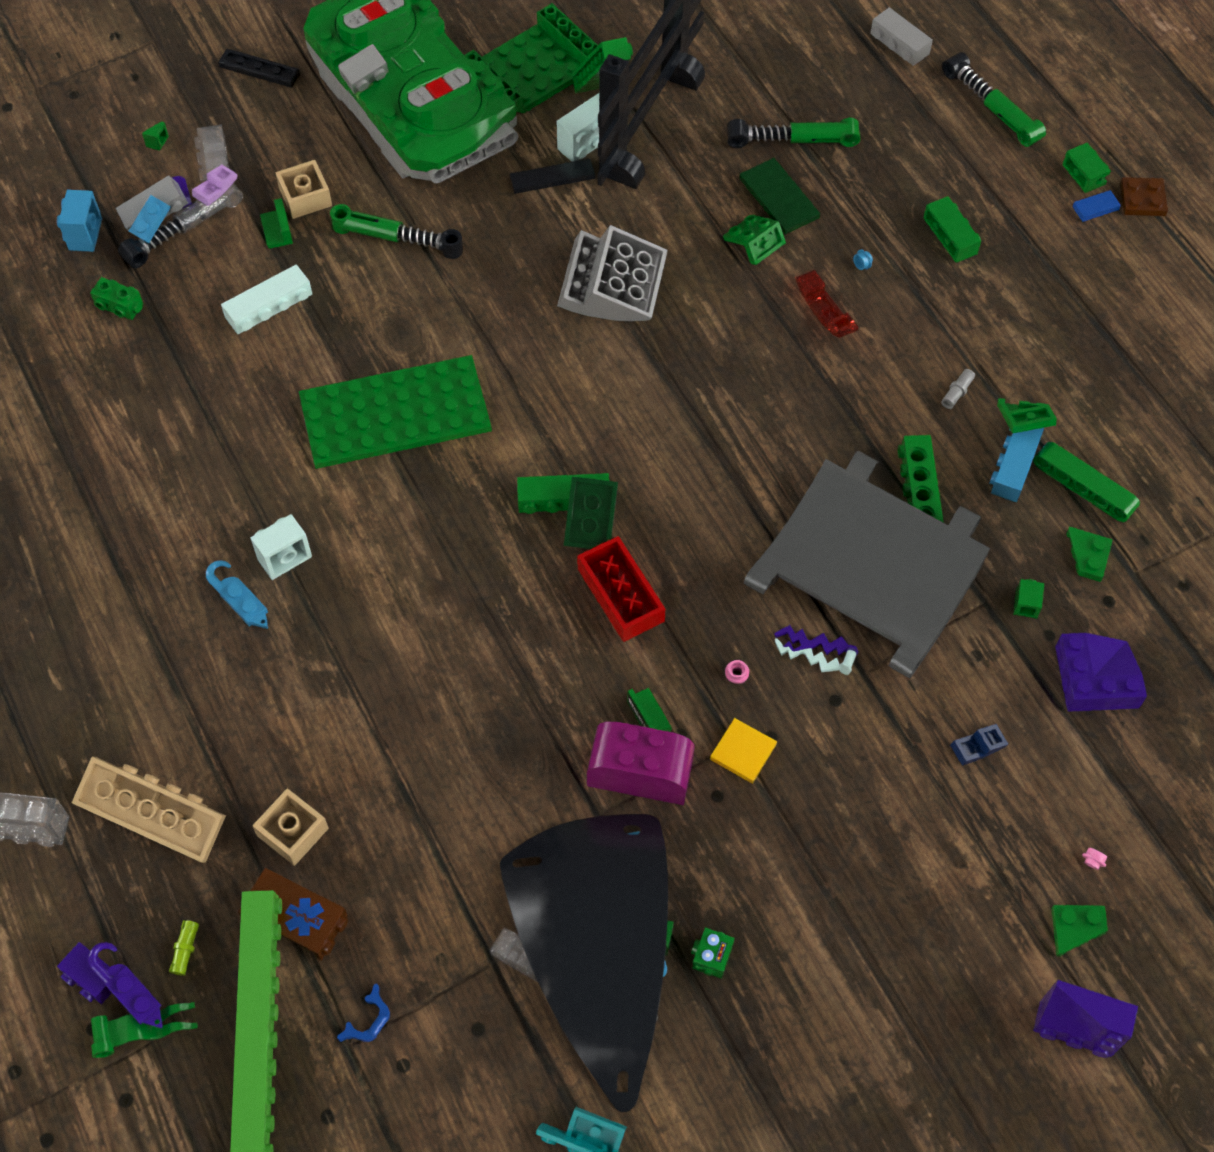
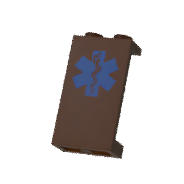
M264 868L251 891L273 890L282 899V913L278 914L281 936L314 952L316 958L322 961L325 954L329 955L335 945L334 939L338 932H343L348 923V915L345 908ZM240 907V909L238 910V914H239L240 918H241V907Z

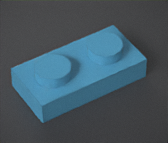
M150 195L129 232L149 243L171 207Z

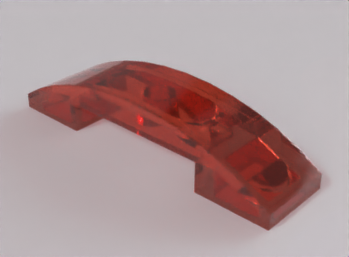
M815 270L796 277V283L808 306L830 333L841 338L859 329L848 313L843 314L825 291V283Z

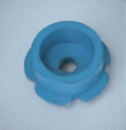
M860 249L854 255L853 261L859 270L871 268L873 258L868 251L864 252L863 249Z

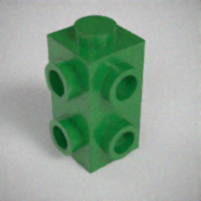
M101 277L90 292L94 305L98 309L110 311L121 318L125 317L133 320L143 307V302L137 289L121 285L113 279L108 280Z

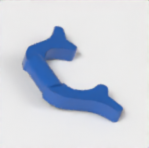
M374 984L371 994L365 997L367 1003L379 1007L378 1017L371 1027L364 1032L357 1031L350 1022H347L345 1030L337 1036L340 1042L346 1039H357L364 1042L373 1041L389 1020L390 1011L380 998V987L378 984Z

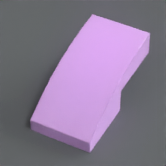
M221 164L207 173V181L192 189V196L209 206L229 189L237 179V174Z

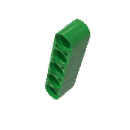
M1047 442L1033 458L1035 466L1119 522H1126L1140 506L1139 499L1133 493L1054 442Z

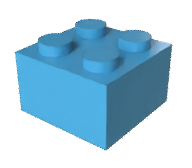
M67 190L65 198L61 201V214L57 216V226L61 229L63 241L66 242L69 250L94 252L103 218L93 191Z

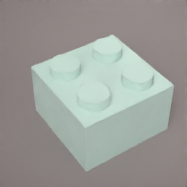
M292 514L278 519L273 525L257 531L254 536L250 537L257 559L271 580L312 557L307 536Z

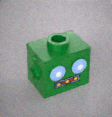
M705 927L701 940L696 939L691 954L695 955L692 969L704 972L708 976L712 975L722 979L735 938L725 935L723 932H717Z

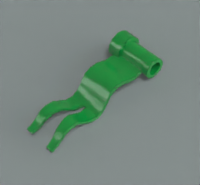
M195 1002L173 1004L160 1011L162 1022L177 1012L195 1008ZM131 1014L108 1021L105 1015L96 1016L91 1019L94 1042L91 1045L92 1057L104 1058L114 1054V1047L131 1041L156 1040L175 1031L197 1029L198 1023L173 1022L163 1025L161 1029L144 1023L140 1025ZM156 1020V1021H155V1024H159V1023H160L159 1020Z

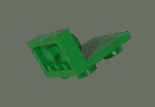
M756 215L746 216L744 221L737 226L731 227L729 232L723 235L725 241L743 245L749 261L753 265H757L786 243L779 221Z

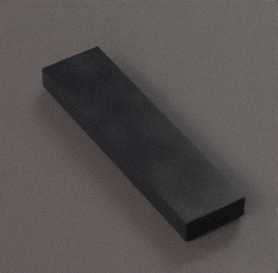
M226 49L218 62L220 68L291 88L300 75L298 68L231 49Z
M590 159L510 173L514 194L595 179V172Z

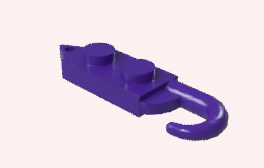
M108 942L95 945L88 955V964L91 970L140 1025L144 1023L162 1029L161 1004L129 968L123 964H116L106 970L99 962L97 957L101 950L110 949L116 952L117 947ZM156 1020H159L160 1023H159V1024H155V1021H156Z

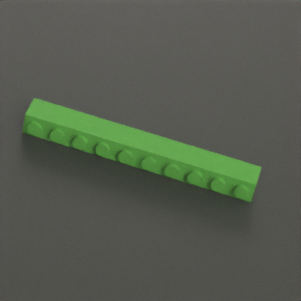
M273 890L242 892L230 1152H274L273 1144H270V1132L274 1131L275 1124L274 1116L271 1115V1104L275 1103L276 1096L275 1087H272V1076L276 1075L277 1068L276 1060L273 1059V1048L277 1047L278 1040L277 1032H274V1021L278 1020V1005L275 1004V994L279 993V978L276 977V967L280 966V951H277V940L281 939V925L278 924V914L282 913V899Z

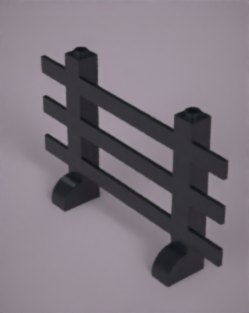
M664 0L662 16L631 64L629 65L627 60L609 54L600 67L598 113L599 186H602L606 178L637 189L645 176V168L634 154L627 151V145L667 81L695 91L698 90L705 78L704 67L695 57L688 54L689 46L704 24V12L700 11L690 27V18L701 0ZM662 35V45L628 96V86ZM661 65L660 76L628 125V115Z

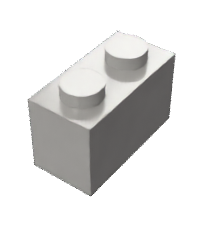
M373 44L338 65L340 75L354 94L358 91H364L368 88L369 84L375 80L383 79L387 72H389L386 61Z

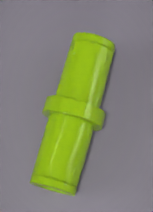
M188 920L182 922L178 941L174 943L173 949L175 951L169 973L180 976L186 975L190 954L194 953L195 949L193 943L199 927L198 923Z

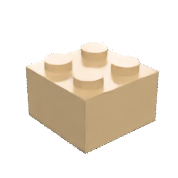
M316 160L275 172L279 190L292 219L332 206L329 188Z
M288 788L253 824L257 837L294 866L329 829L325 818Z

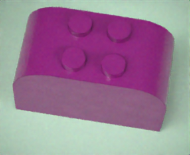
M621 722L600 723L597 726L587 769V786L684 805L695 745L687 737L673 732Z

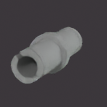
M964 369L959 378L952 382L950 390L941 401L945 408L952 409L959 398L967 393L968 386L975 378V373L972 370Z

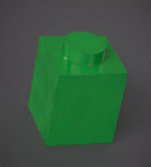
M1033 579L1020 580L1016 589L1013 615L1038 618L1042 609L1044 583Z

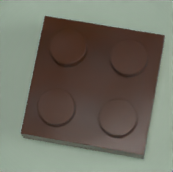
M1121 178L1120 187L1124 215L1166 216L1168 207L1163 178Z

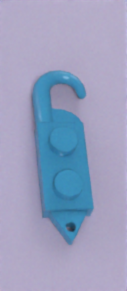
M223 560L211 563L206 570V578L220 596L249 627L254 625L268 629L267 608L241 580L236 577H228L220 581L215 576L214 571L220 566L231 568V565Z

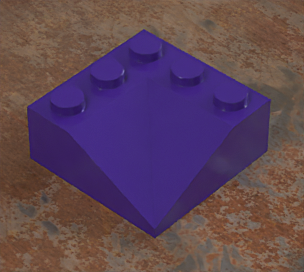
M1089 633L1061 634L1055 648L1067 712L1138 709L1141 707L1147 697L1142 672L1127 641Z
M1057 980L1040 1001L1033 1031L1040 1033L1042 1038L1048 1040L1059 1039L1065 1041L1066 1045L1071 1048H1085L1091 1050L1098 1057L1108 1058V1056L1112 1057L1132 1038L1138 1006Z

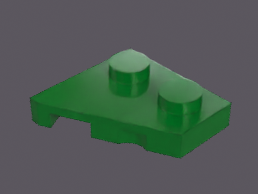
M1004 398L998 399L997 406L1012 433L1056 426L1057 418L1049 404L1030 403L1019 400V405L1005 403Z
M1069 526L1066 534L1067 537H1070L1071 552L1076 561L1077 574L1101 582L1113 539Z
M1053 905L1051 908L1057 956H1062L1066 952L1106 934L1108 931L1105 906Z

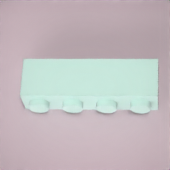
M296 264L222 303L224 316L235 332L240 334L311 296L310 281Z

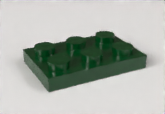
M572 476L563 546L592 549L611 540L618 482Z

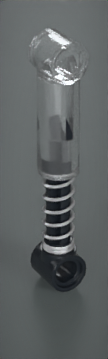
M233 183L222 196L209 206L196 200L174 214L172 222L167 221V225H161V229H157L149 243L142 239H126L120 244L118 253L132 268H139L146 263L148 253H150L152 248L156 249L157 245H162L163 241H168V238L174 237L176 233L182 232L185 234L226 207L232 208L237 206L242 201L243 193Z

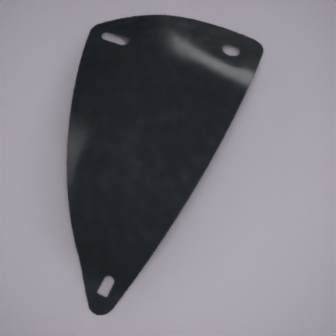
M648 814L607 815L563 823L528 839L505 855L500 862L501 875L511 913L536 979L575 1051L607 1098L620 1112L630 1111L638 1100L655 1031L665 963L668 920L666 848L659 820ZM628 825H636L641 828V832L637 835H629L623 829ZM542 858V862L539 865L513 866V861L516 859ZM621 1071L628 1073V1092H617V1079Z

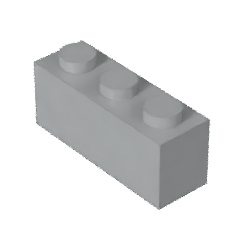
M890 7L873 19L870 34L911 65H916L930 54L933 39Z
M168 175L116 208L128 231L150 195L171 207L165 217L173 212L180 211L183 206L188 204L179 184Z

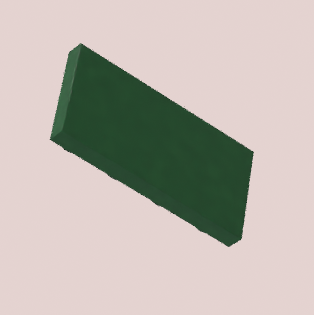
M775 158L740 173L739 179L771 219L779 221L784 235L820 218V212Z

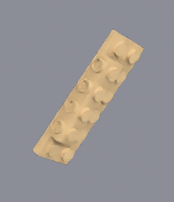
M91 757L73 798V804L199 862L206 863L226 815L208 808L207 805L202 803L203 798L195 794L189 793L187 797L180 794L181 788L167 783L165 787L158 784L160 779L153 775L145 774L144 777L138 775V769L133 766L124 764L123 767H117L97 757Z

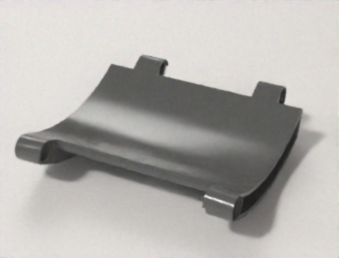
M857 451L847 469L825 459L814 481L788 522L761 558L749 570L745 577L744 585L764 595L771 585H775L779 578L792 584L899 645L900 647L891 659L889 667L910 679L949 622L990 551L989 547L971 538L982 517L960 506L949 525L868 482L875 465L879 463V461Z

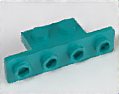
M575 1107L567 1132L541 1123L537 1128L536 1135L541 1136V1140L548 1144L555 1145L558 1143L566 1146L569 1152H618L627 1126Z

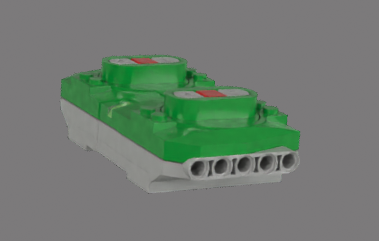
M327 0L310 9L303 30L307 49L319 69L320 77L340 101L342 100L348 109L354 113L402 179L411 176V178L440 183L512 146L517 141L518 133L513 129L517 125L516 104L505 93L504 85L482 60L467 59L445 34V23L439 16V10L430 0ZM373 44L386 61L389 72H387L383 79L370 83L364 91H358L354 94L340 75L338 65Z

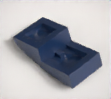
M997 724L978 729L973 735L954 740L950 744L962 766L991 755L1009 745Z

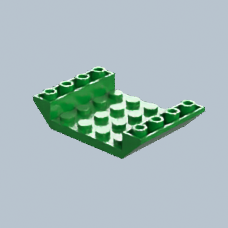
M551 3L537 12V24L482 57L474 49L464 56L467 59L482 60L504 85L505 93L516 104V112L526 113L572 85L571 73L598 45Z

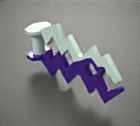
M791 625L774 634L776 638L775 644L781 656L788 652L791 660L800 654H805L811 666L819 663L821 672L839 670L842 674L849 675L855 657L859 652L856 646L848 645L842 636L829 643L824 633L812 640H808L803 629L795 634ZM788 634L792 644L799 641L801 646L794 649L790 641L783 646L777 637ZM821 645L826 655L837 650L838 656L843 652H846V656L840 664L837 658L827 663L822 652L813 656L812 649Z

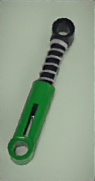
M959 52L942 63V69L946 77L964 80V84L968 85L969 89H973L974 93H978V97H983L984 105L1017 134L1018 140L1023 146L1029 147L1046 136V128L1040 120H1032L999 89L992 90V86H987L988 82L984 83L983 78L979 79L978 74L973 73L974 70H971L970 60L965 53Z
M850 117L842 119L840 122H791L789 127L784 125L782 127L777 125L774 127L770 125L764 127L761 125L760 128H757L756 125L749 126L742 119H733L727 124L728 145L733 148H742L749 141H753V139H757V141L760 139H764V141L767 139L772 141L774 139L779 141L786 139L788 141L789 139L790 143H841L845 147H853L860 142L859 122L857 119Z
M345 204L335 205L330 210L333 230L339 234L353 232L393 242H399L400 239H403L404 242L409 240L412 244L417 242L418 245L424 244L425 247L431 245L432 248L442 251L443 255L449 259H456L463 253L462 235L455 229L445 230L442 234H434L433 231L429 233L426 229L420 231L419 228L416 230L412 226L407 228L401 221L352 211Z

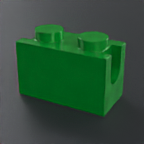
M1088 142L1068 150L1062 164L1085 193L1106 185L1107 180L1105 177L1111 172L1108 165L1102 161Z

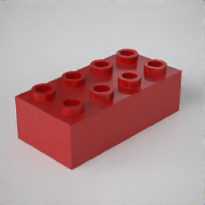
M619 536L577 556L578 571L623 642L665 622V607Z

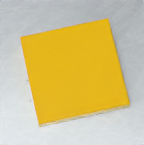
M734 718L710 756V760L753 784L776 747L777 741Z

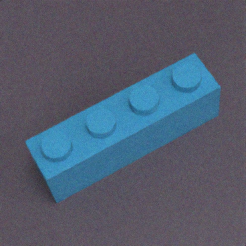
M1044 428L1013 433L1012 437L1007 435L1003 448L1007 449L1006 453H1000L996 466L1000 467L999 472H993L989 483L993 485L991 494L1014 502L1018 501Z

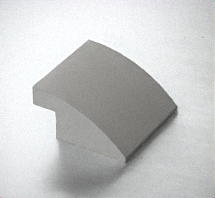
M612 225L607 228L601 238L581 230L574 240L557 306L585 316L615 321L650 320L653 315L668 250Z

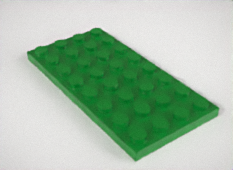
M472 355L299 391L315 469L492 431Z

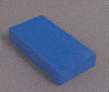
M1109 190L1075 201L1072 207L1081 221L1084 222L1118 211L1121 205L1112 191Z

